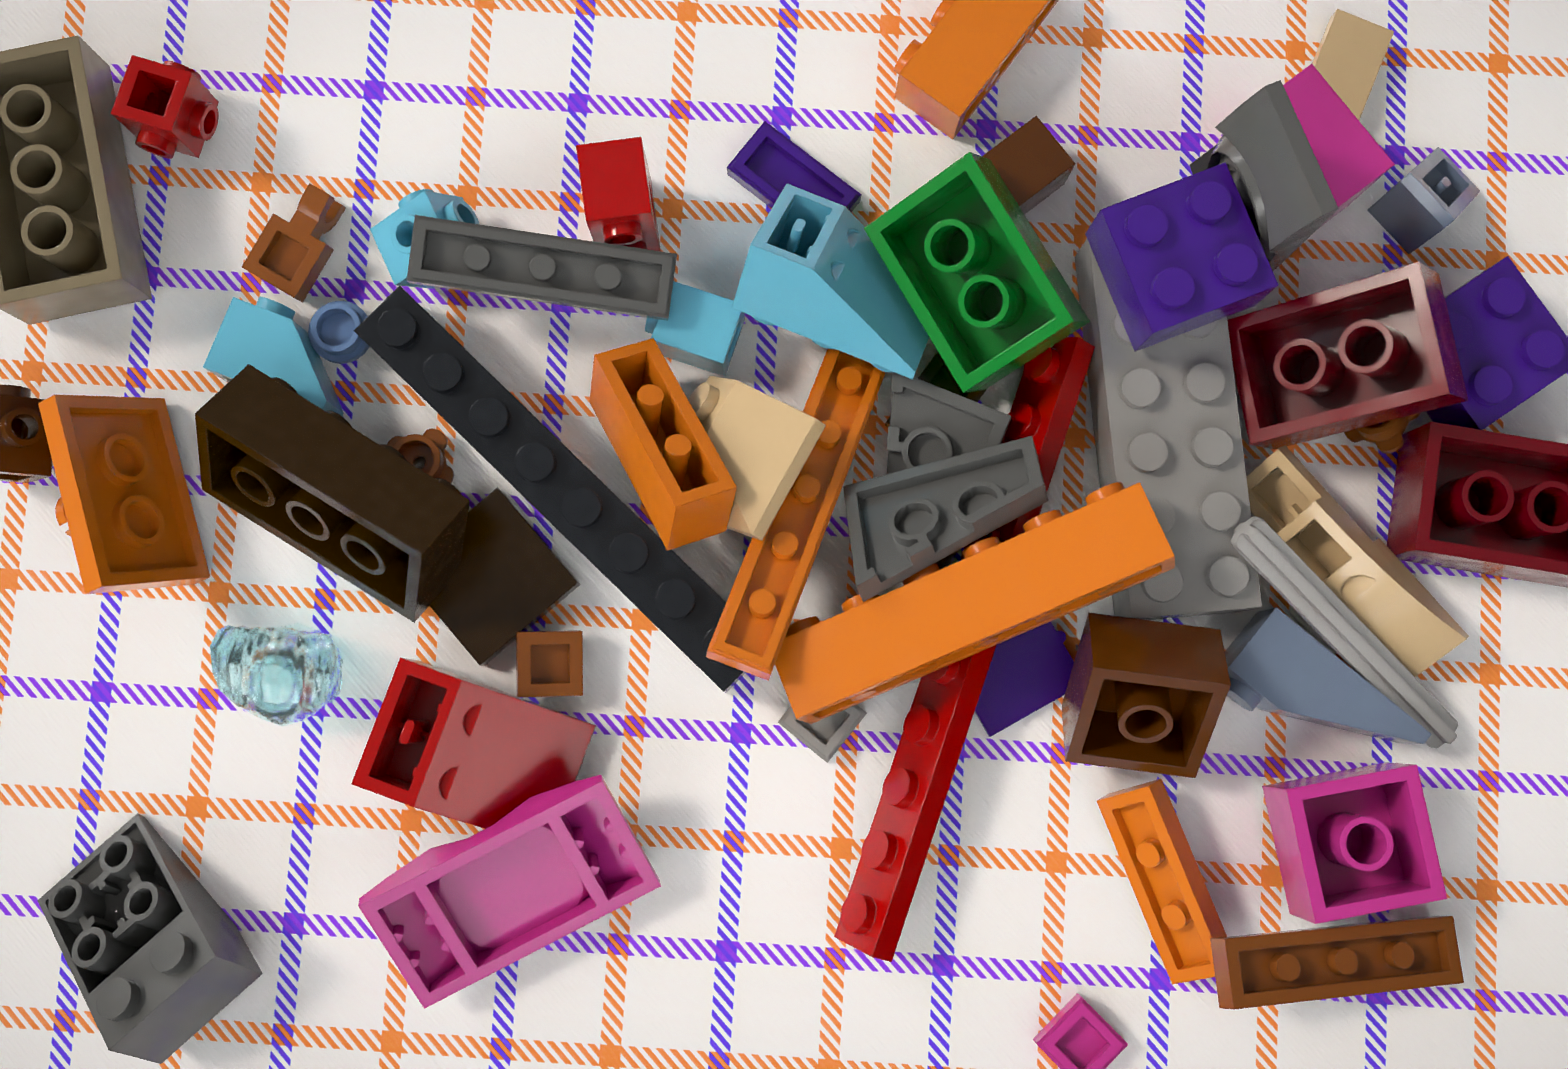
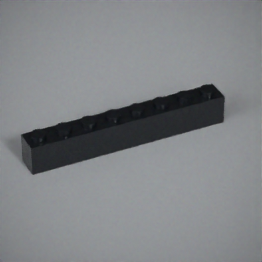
M401 286L397 287L354 332L724 693H727L746 672L706 657L707 649L726 601L673 550L667 551L657 534Z

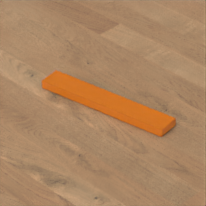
M827 349L803 409L804 413L818 419L826 426L763 540L751 539L707 649V658L769 681L886 372L877 369L871 363L836 349Z

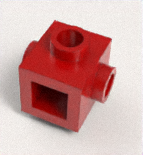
M132 55L110 114L137 137L135 144L149 153L172 159L176 151L199 158L204 142L210 140L216 131L219 119L217 108L219 101L200 82L202 77L195 70L173 61H164L162 64Z

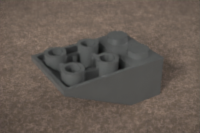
M138 813L37 900L109 1051L162 1064L263 974L237 926L148 820Z

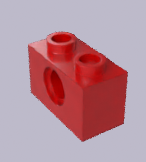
M633 137L576 145L585 220L593 241L661 251L652 182L642 138Z

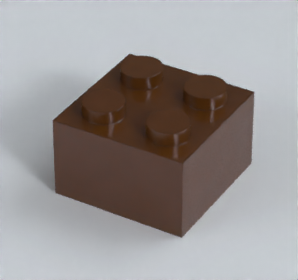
M1088 612L1062 702L1065 762L1196 778L1231 686L1221 629Z

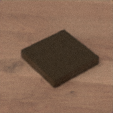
M497 487L468 511L461 563L445 588L429 606L479 666L484 667L516 640V631H527L581 584L506 495Z

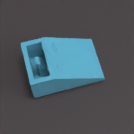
M786 184L750 244L732 308L751 315L760 323L776 325L809 338L823 348L839 350L867 361L881 371L897 373L913 380L929 336L865 232V226L845 206Z

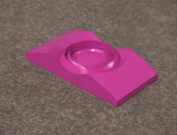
M597 775L529 797L494 825L466 839L428 849L360 897L358 907L425 1009L661 887V883L602 775Z

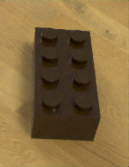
M248 364L195 413L201 486L204 492L410 621L416 622L445 588L461 563L470 500L462 496L460 491L447 480L433 478L407 462L404 456L395 448L386 444H378L358 432L340 414L333 411H324L298 395L296 390L283 379L271 378Z

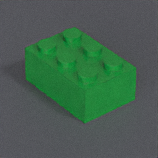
M968 152L864 227L865 232L963 393L987 389L1090 322L990 159Z

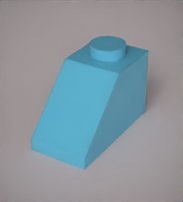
M259 296L256 305L233 297L203 368L224 381L230 382L250 364L271 378L283 379L296 390L298 395L324 411H333L343 416L344 412L320 355L311 346L308 332L293 320L296 312L281 303Z

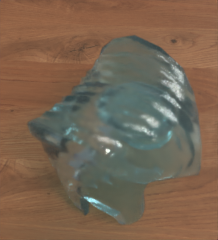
M299 622L273 627H236L227 625L217 631L210 645L212 673L219 690L236 706L269 723L284 727L303 721L314 715L325 704L334 702L341 692L343 659L338 646L334 643L330 634Z

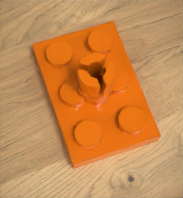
M54 394L38 403L61 494L55 507L56 519L59 526L68 522L69 529L65 533L72 539L85 594L194 585L210 578L165 398Z

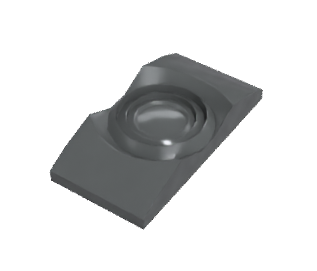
M1281 80L1264 86L1220 122L1215 128L1223 136L1214 147L1190 164L1192 174H1196L1226 162L1272 271L1277 269L1339 209Z

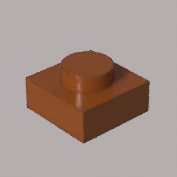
M516 631V696H583V631Z

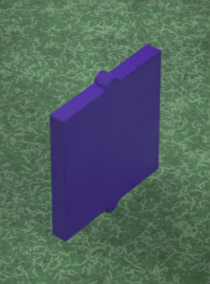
M1051 621L996 645L975 709V714L988 737L995 735L1065 695L1074 661L1063 644L1066 640L1065 633L1063 631H1056Z

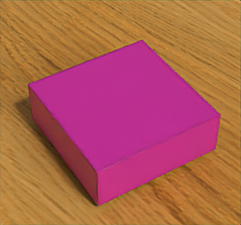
M1078 993L1032 1039L1060 1069H1106L1128 1046V1043Z

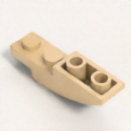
M1286 446L1278 448L1246 476L1250 511L1252 514L1261 517L1414 677L1418 676L1469 637L1380 538L1372 541Z

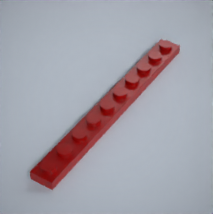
M1066 337L1024 364V372L1011 410L1008 413L1013 419L1003 443L1028 436L1033 437L1046 492L1048 491L1095 346L1079 337ZM1043 504L965 546L964 549L990 537H998L1002 543L1025 533L1023 525L1030 519L1040 515ZM996 645L922 676L910 711L904 720L903 732L890 771L884 780L882 795L869 834L864 840L861 857L848 896L842 905L840 920L834 935L835 938L873 958L889 962L893 960Z

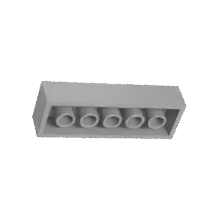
M1086 239L1074 258L1079 303L1090 320L1089 323L1082 327L1083 339L1095 346L1087 375L1100 488L1116 482H1122L1124 488L1140 482L1175 555L1174 569L1113 594L1114 616L1156 620L1236 613L1262 607L1258 571L1231 544V539L1234 535L1233 530L1241 522H1246L1251 518L1227 317L1134 352L1095 256Z

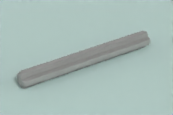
M1253 516L1246 522H1241L1236 526L1231 539L1232 546L1355 672L1432 734L1425 742L1428 747L1437 749L1444 743L1451 744L1457 738L1455 731L1458 727V721L1261 517Z

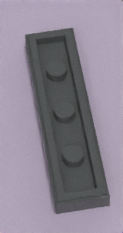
M415 215L407 281L412 284L668 321L677 254Z

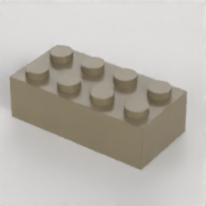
M79 35L0 51V310L29 325L152 299L121 124L110 114L116 99L111 69Z

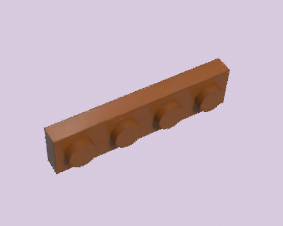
M1428 916L1210 938L1219 1008L1235 1010L1464 983L1453 916Z

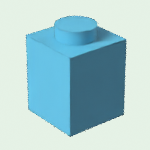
M673 281L668 321L647 318L645 332L652 334L651 338H654L664 357L726 377L745 321V313L732 308L733 300Z

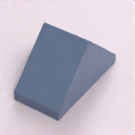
M1437 147L1368 208L1367 211L1410 254L1451 224L1478 195L1480 190Z

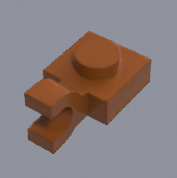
M309 183L290 222L274 213L272 214L243 263L242 268L303 303L334 251L333 248L319 239L322 234L329 232L337 224L346 207L335 201V198Z

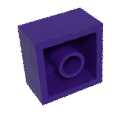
M1226 162L1101 209L1085 233L1134 352L1254 307L1279 286Z
M1509 256L1445 296L1469 401L1425 412L1432 422L1483 430L1568 372L1567 335Z

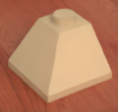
M709 376L706 382L700 384L693 391L688 400L737 486L727 529L762 541L826 425L818 419L738 380Z

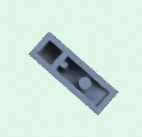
M1277 607L1257 611L1225 651L1231 683L1227 696L1248 711H1253L1257 707L1262 711L1396 743L1425 744L1432 735Z

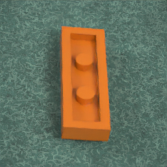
M1162 779L1115 791L1097 800V804L1172 985L1215 977L1210 938L1227 937V934Z

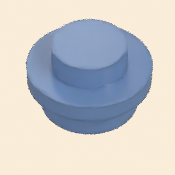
M333 301L323 305L315 312L309 323L308 336L311 346L322 358L332 363L345 364L359 359L370 346L354 330L368 315L359 306L348 301Z

